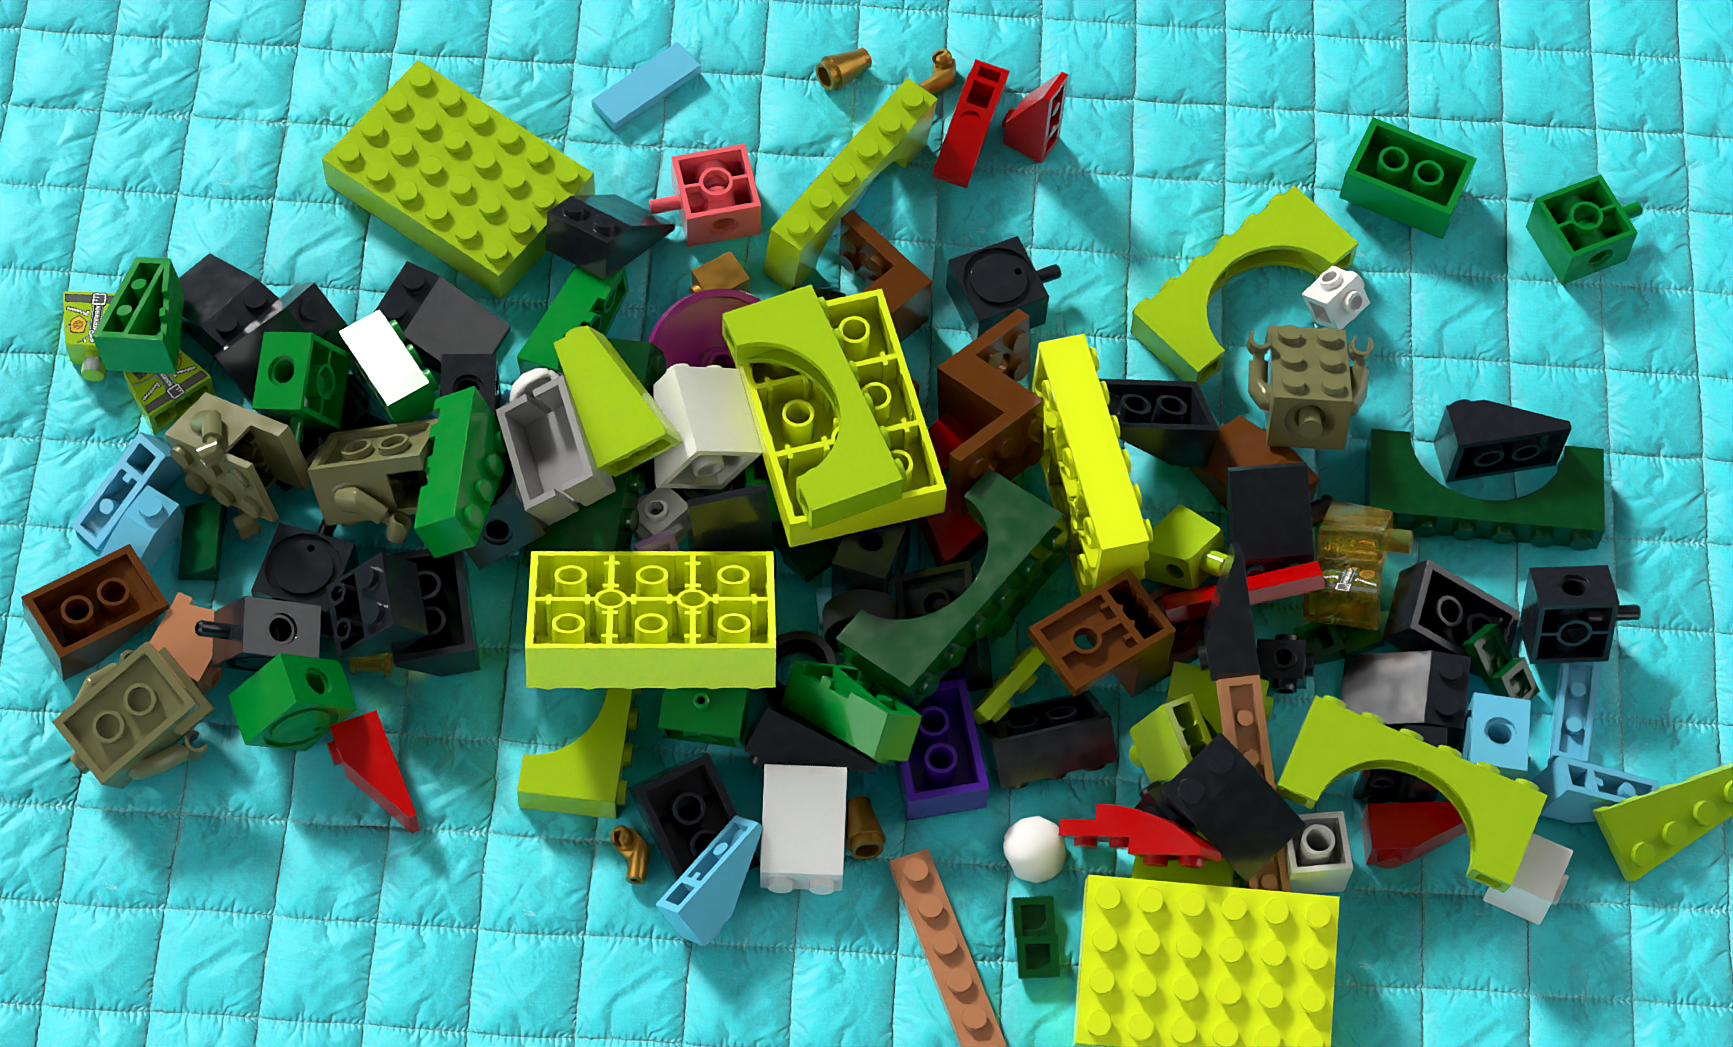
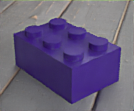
M965 678L940 682L937 690L930 697H925L917 707L895 694L922 716L908 761L894 760L907 821L987 808L989 784Z

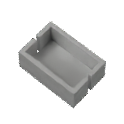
M564 375L532 390L536 399L554 411L550 412L526 394L496 409L525 511L547 525H551L578 511L577 503L579 502L584 506H588L616 491L612 475L597 468Z

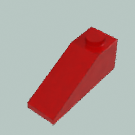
M1063 71L1026 95L1016 109L1011 107L1002 121V127L1005 128L1003 144L1039 163L1044 161L1060 138L1068 74Z
M377 710L330 726L333 741L326 744L334 766L342 764L346 777L411 833L420 831L417 814Z
M1451 802L1369 803L1361 819L1366 865L1378 864L1380 868L1384 869L1396 868L1402 864H1407L1467 833L1462 818Z

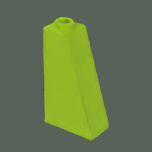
M580 326L569 330L564 338L554 342L598 469L616 477L683 443L679 432L605 335L589 326Z

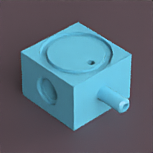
M1474 692L1465 716L1464 730L1459 740L1458 751L1462 754L1461 758L1477 764V762L1491 764L1501 771L1500 775L1515 781L1516 778L1524 779L1528 769L1531 700Z

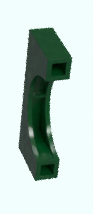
M607 338L653 398V385L666 372L664 352L652 342ZM559 360V362H558V368H557V373H559L560 375H564V372H563V369H562V366H561V363H560V360ZM645 462L616 477L612 476L616 488L615 492L588 506L582 505L578 511L551 525H547L546 535L525 545L522 564L530 568L531 551H632L630 548L632 533L636 532L639 525V512L637 510L639 494L643 493L646 485Z
M1371 429L1366 445L1364 529H1373L1383 534L1408 532L1420 537H1431L1434 535L1453 536L1455 539L1463 541L1474 538L1487 539L1498 544L1522 542L1531 543L1536 547H1549L1551 545L1567 546L1577 551L1597 549L1605 532L1604 449L1565 446L1557 464V473L1542 488L1515 499L1483 500L1457 493L1435 480L1417 459L1412 447L1410 432Z
M990 468L964 495L969 517L988 536V551L985 562L971 586L946 607L918 618L903 620L885 619L861 610L836 637L842 659L915 707L925 697H930L937 690L942 677L950 668H955L962 662L966 650L976 639H981L986 635L997 615L1002 610H1007L1013 604L1020 589L1027 582L1033 581L1038 576L1043 563L1052 553L1059 552L1067 540L1068 531L1063 513Z

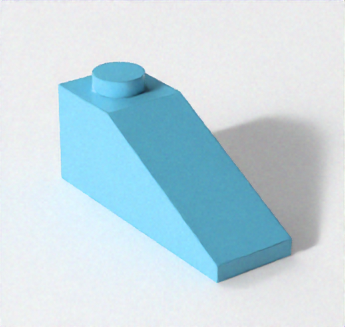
M139 432L73 521L71 527L94 548L102 550L124 512L147 485L164 495L183 471L181 466L172 458L170 445L162 438Z
M147 485L122 515L98 559L130 544L146 570L149 571L183 530L185 522L180 505Z
M1563 756L1556 758L1531 781L1539 787V792L1548 795L1540 816L1569 823L1597 822L1592 810L1602 806L1609 807L1621 803V800L1635 795L1642 796L1651 793L1659 787L1657 780Z
M735 815L655 904L682 938L705 946L709 941L718 936L722 926L732 916L763 830L758 822Z

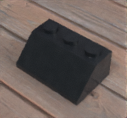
M428 548L391 554L417 563L428 629L427 636L402 651L392 652L395 667L440 677L481 670L468 567L463 550L438 558H434Z
M1090 690L1084 691L1075 697L1070 694L1010 708L996 723L992 719L980 725L975 721L990 773L1001 789H1020L1027 786L1029 782L1040 779L1058 780L1066 777L1069 772L1082 769L1085 771H1097L1104 768L1108 763L1118 761L1111 716Z

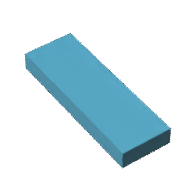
M676 42L593 98L592 108L616 131L701 73V65Z
M1602 662L1559 663L1547 757L1548 764H1551L1559 756L1590 763Z

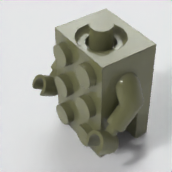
M1269 325L1265 344L1258 345L1253 339L1254 330H1252L1247 341V350L1253 355V360H1249L1248 393L1259 409L1264 411L1267 446L1345 450L1350 417L1358 413L1367 398L1369 368L1365 367V362L1370 358L1374 347L1372 338L1369 337L1367 341L1366 351H1359L1355 347L1356 336L1352 338L1349 348H1347L1346 330H1337L1329 327L1305 328L1293 325ZM1270 351L1269 362L1264 360L1265 354ZM1348 356L1354 361V366H1350V368Z
M205 392L164 433L172 449L170 451L172 458L181 466L186 476L184 478L186 485L196 494L201 495L204 493L216 498L225 506L232 505L238 508L240 515L232 518L242 540L261 531L257 517L273 523L279 519L266 492L276 480L306 491L312 484L307 471L309 468L288 425Z
M438 418L330 433L307 470L326 526L336 524L353 526L366 520L379 524L381 521L388 525L386 538L389 541L397 544L404 543L412 525L409 515L415 514L416 516L420 489L428 484L424 464L425 458L433 453L434 442L429 439L431 425L438 423Z
M146 641L135 651H124L120 656L118 664L110 663L88 675L74 703L54 719L52 723L74 749L75 752L69 757L80 772L87 774L91 771L101 785L123 789L134 779L141 780L167 772L187 759L194 761L201 759L205 755L208 744L201 748L192 747L189 743L195 741L199 736V732L192 729L210 715L215 708L167 648L163 647L160 651H157L150 642ZM185 736L182 745L180 743H177L180 739H182Z

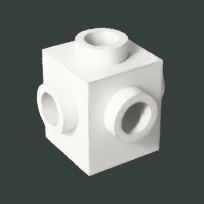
M1331 266L1327 271L1323 272L1302 293V297L1314 322L1337 330H1342L1370 304L1364 290L1365 284L1362 278L1353 271H1346L1335 266Z
M656 488L651 494L643 495L638 499L639 525L636 532L632 533L636 540L640 542L669 529L674 533L676 542L679 544L685 537L686 531H688L687 503L671 488Z

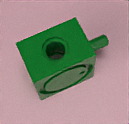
M1600 174L1536 198L1526 228L1561 285L1627 261L1638 234L1630 219L1640 216L1643 208L1637 201L1621 207Z
M264 332L252 409L288 425L299 448L303 429L340 430L351 354L313 333Z
M285 653L276 655L229 695L244 744L251 746L307 751L331 731L330 726L344 721L357 710L340 661Z
M664 688L658 729L663 738L743 749L751 696L750 689Z

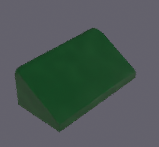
M217 499L185 507V523L183 524L178 572L179 580L219 581L225 507Z

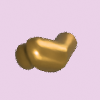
M939 49L932 55V61L934 62L932 76L918 84L933 96L950 87L955 81L956 61L947 49Z
M625 825L616 826L610 834V841L628 861L625 880L635 885L645 884L650 846L633 828L626 827Z

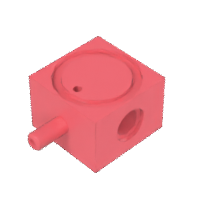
M745 144L671 157L674 196L652 199L649 201V208L652 214L679 211L687 247L761 234V203Z

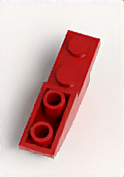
M975 59L932 173L933 178L967 189L1010 73L1009 70Z
M1097 803L1095 820L1060 819L1058 835L1073 839V846L1098 849L1099 842H1109L1110 848L1128 850V854L1143 858V865L1168 867V860L1179 861V866L1204 868L1205 861L1221 862V853L1192 830L1176 822L1134 808Z

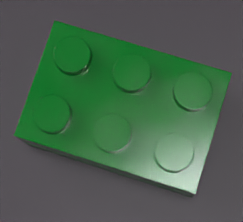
M1372 117L1345 173L1339 198L1443 239L1470 182L1477 158Z

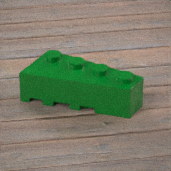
M578 266L570 271L566 283L517 355L520 376L535 368H546L557 373L559 358L554 342L562 339L563 335L573 328L589 326L606 337L629 291L626 268L620 269L606 280Z
M475 386L436 398L433 410L439 414L438 423L430 427L429 439L434 442L433 454L425 458L424 470L426 471L428 484L420 489L414 530L434 558L476 546L510 459L500 423Z

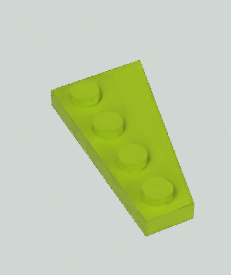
M1081 596L1061 605L1059 609L1063 608L1064 606L1068 605L1074 600L1080 598ZM1030 645L1020 653L1010 664L1009 669L1011 672L1009 675L1003 674L998 678L993 687H990L972 708L974 720L979 725L990 721V719L995 723L1000 720L1012 706L1008 702L1017 690L1021 694L1024 693L1036 681L1038 676L1034 671L1043 662L1049 665L1036 645L1034 647Z
M1733 762L1691 776L1686 781L1658 787L1656 791L1642 796L1635 795L1621 800V803L1609 807L1602 806L1592 810L1625 880L1635 882L1733 815Z

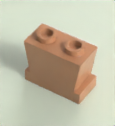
M178 592L150 643L157 651H160L163 647L167 648L205 696L210 687L215 688L219 683L223 668L212 667L213 638L197 636L195 626L199 620L214 622V611L216 610L195 606L192 597Z

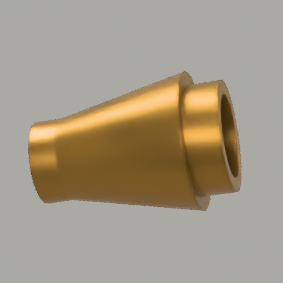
M865 48L825 56L816 65L817 79L824 89L839 91L864 70L871 68V56Z
M866 796L853 797L847 802L846 848L851 851L852 856L856 859H872L883 852L886 837L874 813L870 798Z

